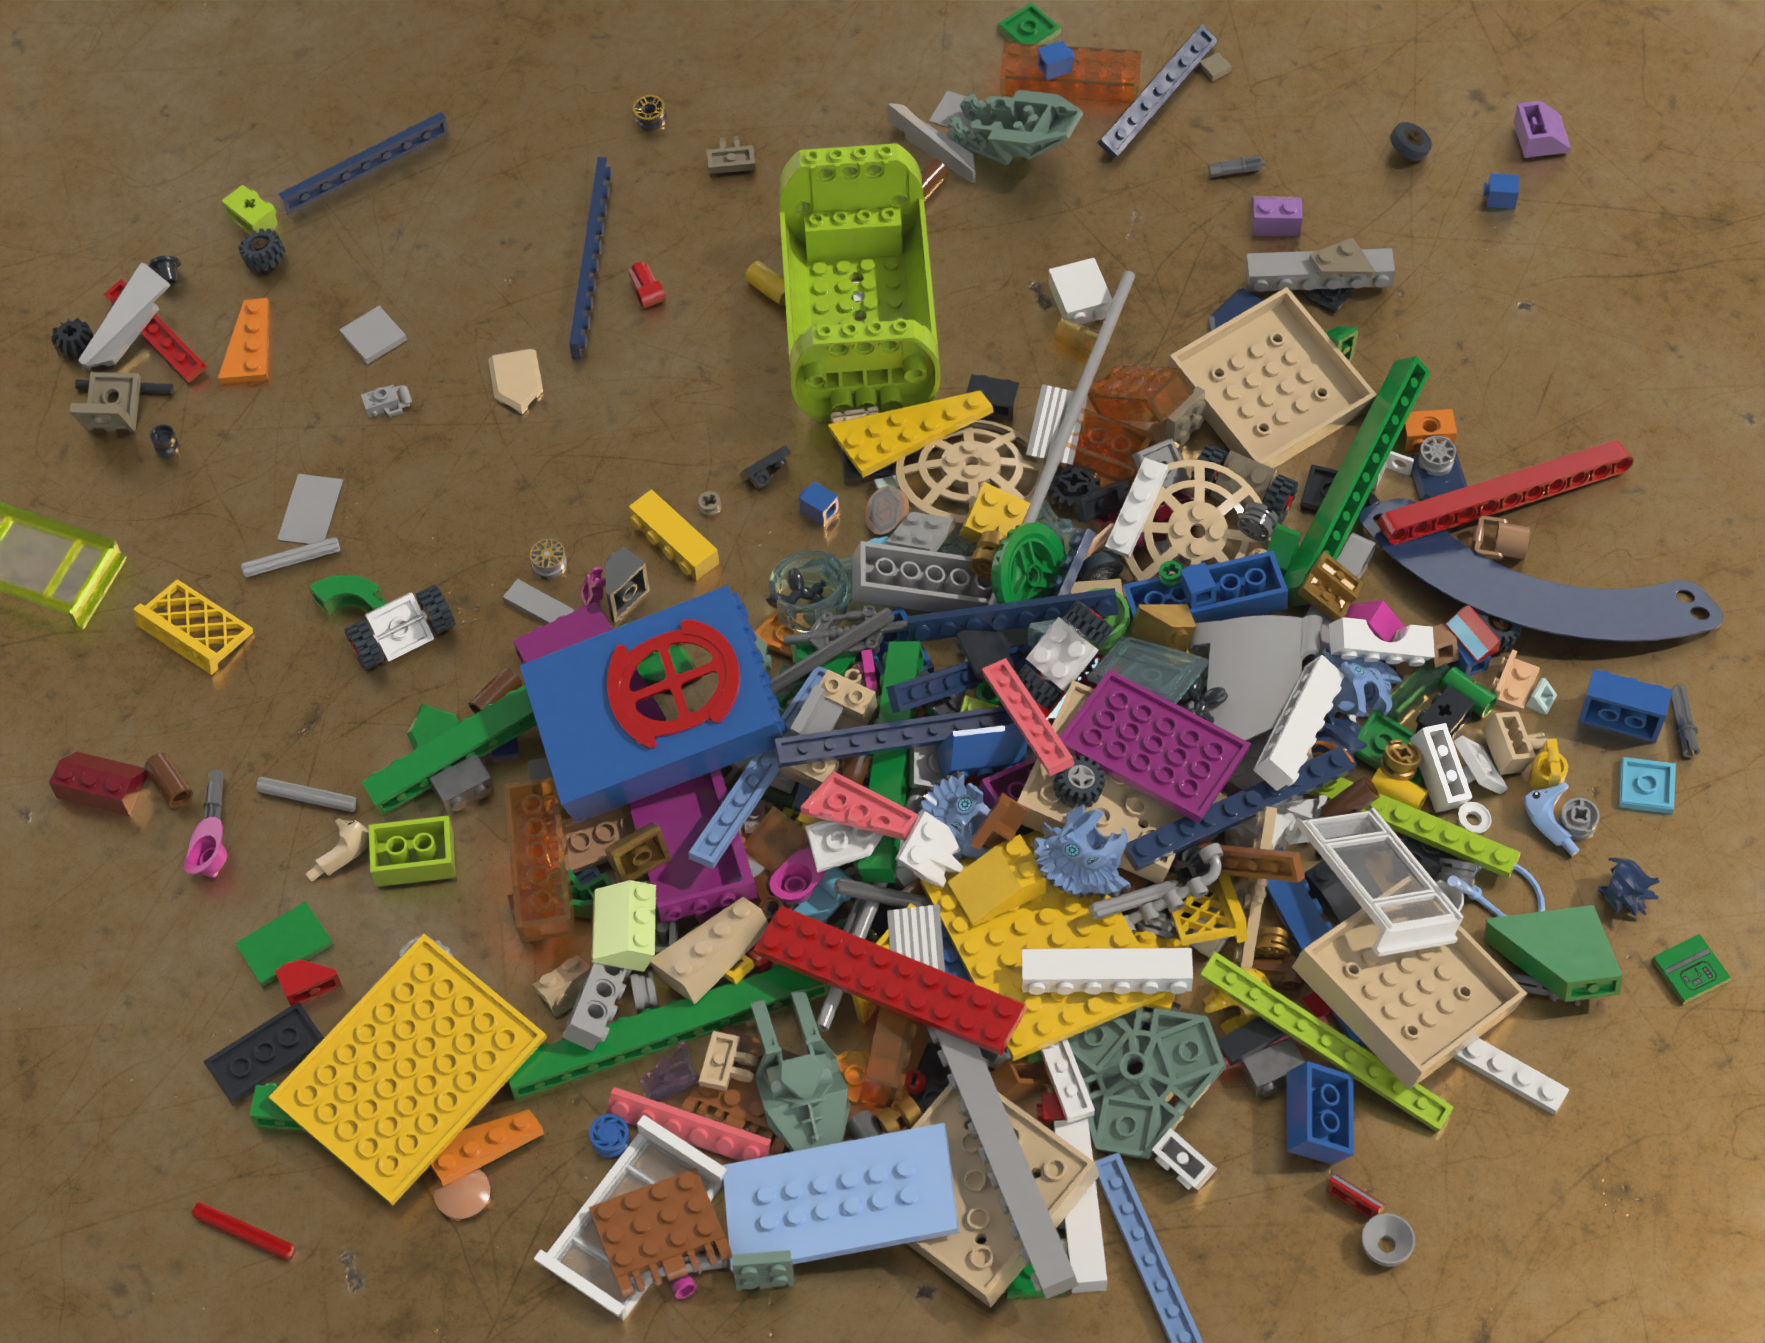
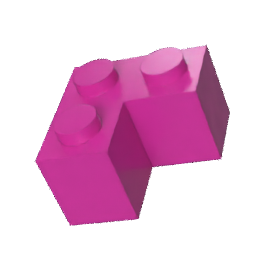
M1383 600L1350 604L1344 617L1366 620L1371 632L1385 642H1392L1396 631L1405 627Z

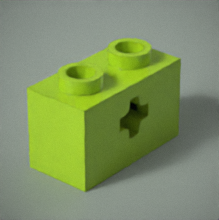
M241 185L222 200L226 216L250 235H253V231H256V233L259 232V229L266 231L267 228L272 229L278 224L274 206L270 202H264L256 191H250L244 185Z

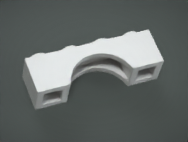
M1343 617L1329 624L1331 655H1340L1342 659L1350 660L1360 657L1364 658L1366 662L1386 660L1388 664L1409 662V666H1422L1425 664V661L1435 657L1433 627L1408 625L1396 631L1392 642H1385L1371 632L1366 620Z

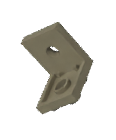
M90 372L87 403H71L70 413L87 431H92V428H104L110 432H116V429H128L130 432H135L141 376L139 373ZM113 392H118V400L114 403H109L108 396Z
M1197 386L1180 405L1154 391L1125 421V428L1153 446L1172 438L1176 448H1178L1190 439V434L1194 430L1202 426L1204 421L1203 409L1206 405L1204 402L1205 390ZM1161 418L1166 422L1159 425L1154 423L1153 420Z

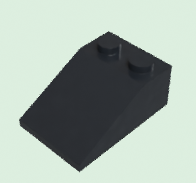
M1349 846L1342 847L1336 851L1337 855L1373 899L1383 894L1365 864ZM1325 860L1304 872L1305 879L1310 887L1308 894L1311 899L1316 898L1322 911L1335 926H1338L1362 909L1361 905Z

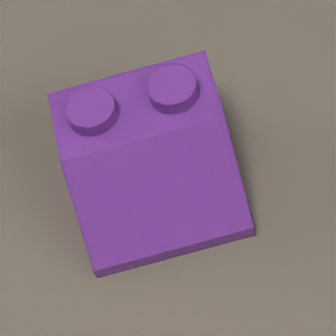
M1252 196V236L1300 237L1303 219L1302 199L1300 197Z

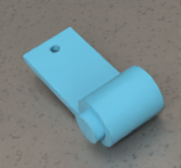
M838 866L828 869L822 880L814 887L810 898L803 903H799L793 911L826 923L844 901H848L851 898L850 896L834 892L835 881L838 878L853 879Z

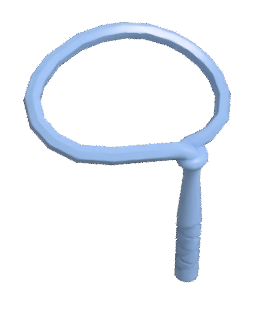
M1516 864L1514 870L1526 878L1535 891L1538 899V912L1545 911V899L1539 884L1526 869ZM1478 866L1476 871H1474L1473 878L1482 867ZM1456 876L1448 878V884L1451 887L1468 894L1470 899L1478 901L1496 917L1507 916L1481 895V889L1476 885H1468Z

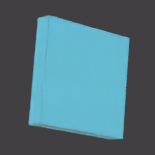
M1622 757L1620 761L1618 807L1673 814L1676 763Z

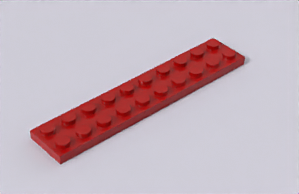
M783 906L779 907L754 948L755 955L1000 1056L1027 1010L1024 1003Z

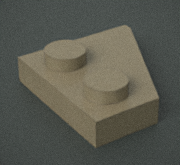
M1353 237L1313 252L1309 257L1310 262L1320 277L1340 276L1352 278V274H1366L1367 278L1375 276V269Z

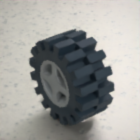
M1072 756L1074 766L1056 773L1053 781V790H1057L1055 794L1057 798L1063 797L1061 802L1064 805L1069 801L1071 802L1069 806L1071 808H1074L1075 804H1078V807L1086 804L1087 808H1089L1101 796L1106 782V778H1104L1105 773L1104 770L1099 771L1101 766L1098 763L1092 765L1093 759L1089 758L1087 762L1084 761L1085 756H1080L1079 760L1076 759V756Z

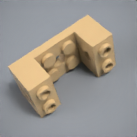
M827 670L819 686L825 689V698L843 706V712L833 730L867 726L877 707L875 691ZM843 758L781 767L780 772L782 775L816 791L833 771L841 774L839 769Z

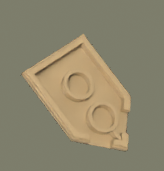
M527 349L492 355L488 362L495 400L513 407L516 412L523 415L534 398H538L543 392L536 351Z

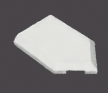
M827 820L805 826L817 872L870 856L883 835Z

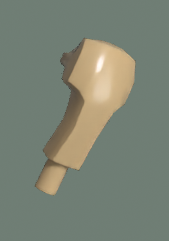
M340 818L335 820V824L340 831V841L330 852L315 860L318 864L308 871L306 876L312 882L324 872L329 876L361 855L369 846L368 828L357 820L344 821Z

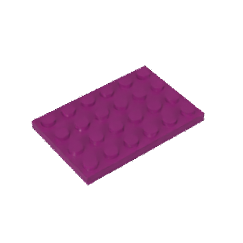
M1110 669L1059 737L1072 756H1076L1077 759L1080 756H1085L1084 761L1087 762L1089 758L1093 759L1092 765L1098 763L1101 766L1100 771L1104 770L1105 774L1197 823L1201 822L1249 751L1251 743Z

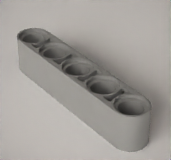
M1352 533L1336 561L1360 579L1375 551L1377 543ZM1311 605L1306 616L1318 615L1322 617V624L1328 629L1329 624L1333 622L1313 605Z

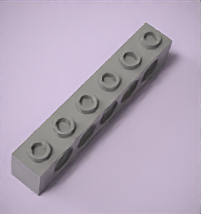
M591 962L562 1038L593 1051L598 1042L603 1043L609 1032L606 1023L607 1021H612L618 1006L614 1005L616 999L620 1000L626 987L622 983L624 977L628 979L632 970Z

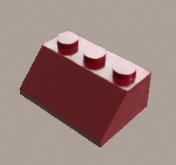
M76 751L59 760L49 784L56 798L129 816L148 773L143 767Z

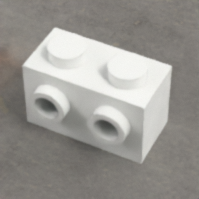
M1171 1128L1152 1149L1158 1155L1155 1160L1167 1171L1172 1167L1179 1174L1176 1179L1188 1190L1192 1186L1199 1190L1217 1170L1215 1166Z

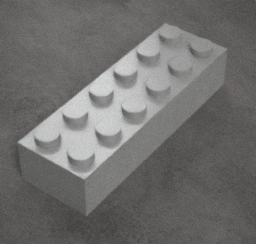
M860 541L852 556V601L928 612H943L986 606L993 593L991 579L981 578L971 571L969 567L971 557L864 541Z

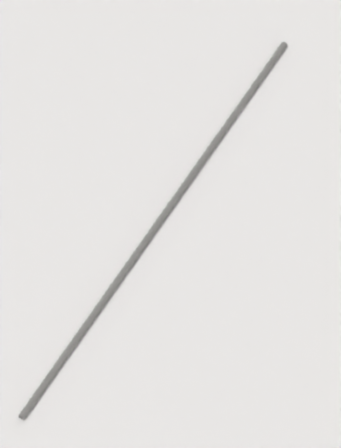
M1131 271L1123 273L1029 502L1030 506L1022 524L1035 523L1134 281L1135 274ZM994 592L990 597L988 605L999 604ZM966 691L950 696L959 708ZM912 788L905 808L917 813L918 806L921 804L922 796L926 790ZM905 840L900 841V849ZM873 883V885L886 888L888 883ZM866 900L853 935L866 939L880 903ZM831 986L816 1022L819 1030L828 1031L843 995V990Z

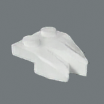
M920 812L895 860L913 870V874L925 882L939 887H944L946 881L944 877L945 871L957 875L963 870V866L952 856L961 849L950 828L927 812Z

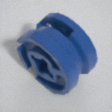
M602 1115L595 1119L590 1127L589 1135L592 1148L602 1158L620 1157L630 1145L631 1139L628 1126L624 1119L618 1115Z

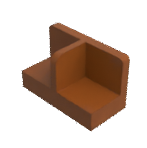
M1002 793L973 835L970 845L978 850L981 849L983 844L992 849L1002 842L1012 841L1016 831L1027 817L1029 809Z

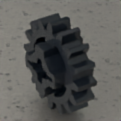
M1076 462L1075 466L1066 463L1065 468L1058 465L1047 496L1051 497L1052 504L1059 503L1058 509L1061 510L1065 506L1068 507V512L1071 513L1072 509L1076 508V497L1101 488L1100 478L1096 477L1095 470L1089 472V465L1087 464L1083 468L1080 467L1079 462Z

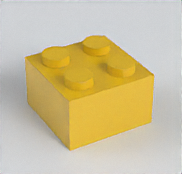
M984 482L974 498L959 535L975 543L978 542L980 535L988 530L997 531L1007 536V532L1010 529H1015L1016 525L1022 524L1030 503Z

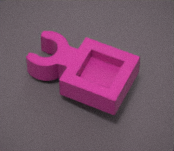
M603 567L592 568L590 575H586L580 588L584 605L594 602L598 604L602 600L603 587L606 585V578H601Z
M872 650L861 651L862 661L857 662V668L862 677H864L865 687L875 691L877 699L878 689Z

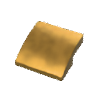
M1324 551L1311 568L1298 594L1334 622L1345 617L1350 604L1357 599L1364 582Z

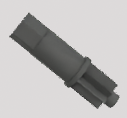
M1256 155L1208 164L1209 176L1213 178L1261 170V166L1265 165V159H1260V156Z
M211 770L208 773L204 819L217 817L220 820L224 773L220 770Z

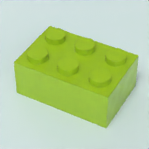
M449 815L369 825L370 872L376 887L456 878L454 833Z

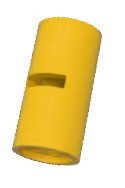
M760 261L751 264L746 271L745 280L781 307L786 306L784 279Z
M1380 767L1371 780L1380 794L1418 810L1422 808L1429 794L1428 790L1409 780L1399 781L1388 777Z

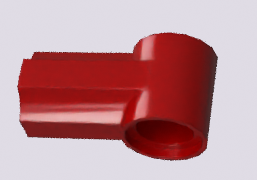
M641 261L634 263L628 269V272L636 288L637 298L641 307L644 309L666 301L663 287L659 280H655L648 264Z

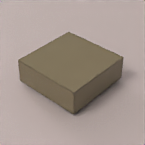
M1219 52L1199 63V68L1212 81L1230 73L1232 68Z

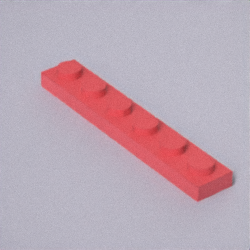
M1005 658L982 668L983 676L1049 776L1074 766L1073 757L1007 659Z
M616 1087L610 1092L607 1114L618 1115L626 1123L637 1126L638 1121L645 1115L686 1143L739 1161L768 1157L771 1139Z

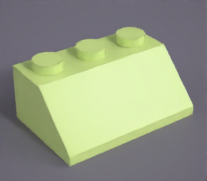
M629 880L595 889L593 893L591 962L645 971L655 955L656 885Z

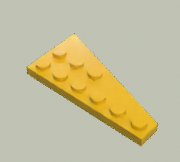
M980 390L828 424V428L864 478L924 448L926 445L993 413V406Z

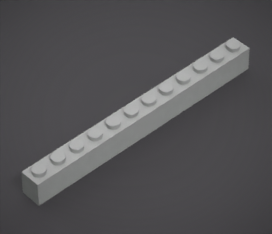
M928 1027L933 1043L939 1041L942 1048L937 1053L943 1067L949 1065L952 1072L947 1075L953 1091L959 1089L962 1098L957 1099L963 1115L969 1113L972 1120L967 1125L973 1140L980 1139L982 1147L977 1149L983 1164L990 1163L992 1172L988 1173L992 1186L994 1190L1000 1187L1003 1197L998 1198L1002 1210L1005 1215L1010 1213L1014 1222L1009 1223L1014 1239L1021 1238L1024 1248L1019 1250L1026 1266L1032 1264L1035 1273L1030 1275L1036 1292L1042 1290L1045 1298L1048 1299L1079 1286L979 1047L935 1028Z

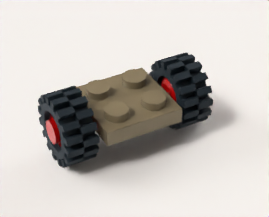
M1210 444L1206 445L1205 449L1201 451L1198 460L1216 463L1241 476L1253 488L1262 504L1268 506L1266 510L1270 513L1274 511L1279 519L1277 523L1281 524L1296 497L1295 494L1299 486L1298 482L1280 474L1274 479L1278 470L1231 450L1227 454V451ZM1204 467L1205 481L1221 486L1232 495L1242 488L1237 481L1228 475ZM1193 470V471H1192V474H1191L1192 477L1190 478V480H1194V470ZM1205 489V492L1211 493L1210 497L1221 502L1226 501L1218 493ZM1248 495L1240 502V505L1244 510L1246 505L1254 502V500Z

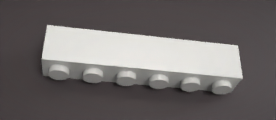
M1323 655L1304 667L1253 769L1276 791L1285 785L1291 786L1298 779L1299 773L1297 772L1308 759L1306 754L1317 740L1315 735L1325 724L1323 719L1332 709L1334 697L1342 689L1340 684L1345 675Z
M1192 948L1022 949V990L1033 995H1040L1044 992H1057L1067 995L1073 992H1086L1088 994H1099L1101 992H1114L1116 994L1143 992L1145 994H1154L1166 991L1182 994L1186 991H1192Z
M1088 1118L1069 1123L1066 1120L1054 1121L1053 1132L1093 1160ZM1094 1182L1059 1224V1229L1065 1230V1238L1061 1239V1243L1079 1285L1071 1289L1072 1293L1106 1291L1107 1273L1096 1182Z

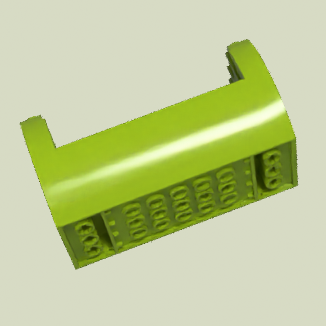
M897 143L799 150L784 166L778 182L790 379L795 402L805 414L818 422L831 421L830 415L834 411L844 413V410L863 407L864 410H867V407L877 406L879 413L931 402L935 398L940 386V363L922 177L916 160ZM854 278L862 279L860 283L851 282ZM859 291L863 292L865 297L863 301L855 302L852 300L854 294H859ZM863 313L865 317L863 321L854 320L856 316Z

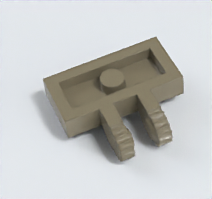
M734 136L732 148H726V140L724 137H719L720 149L707 150L709 174L756 169L753 146L740 147L739 136Z

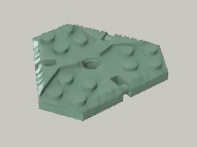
M1141 1007L1067 1038L1095 1109L1093 1116L1086 1117L1088 1118L1093 1142L1098 1151L1113 1154L1119 1153L1125 1156L1150 1159L1155 1153L1152 1150L1153 1147L1170 1128L1174 1130L1177 1127L1178 1123L1184 1118L1182 1114L1188 1107L1193 1108L1204 1092L1208 1090L1209 1086L1213 1084L1227 1067L1208 1016L1154 1008L1153 1012H1147L1144 1007ZM1144 1022L1151 1023L1150 1031L1142 1030ZM1142 1063L1143 1069L1139 1074L1131 1075L1129 1073L1133 1064ZM1099 1084L1101 1090L1092 1093L1090 1086ZM1173 1095L1180 1099L1174 1107L1168 1103Z

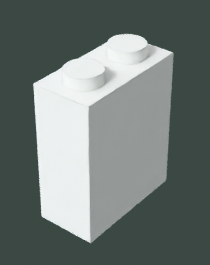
M1095 258L1049 269L1048 285L1066 328L1105 319L1113 299Z

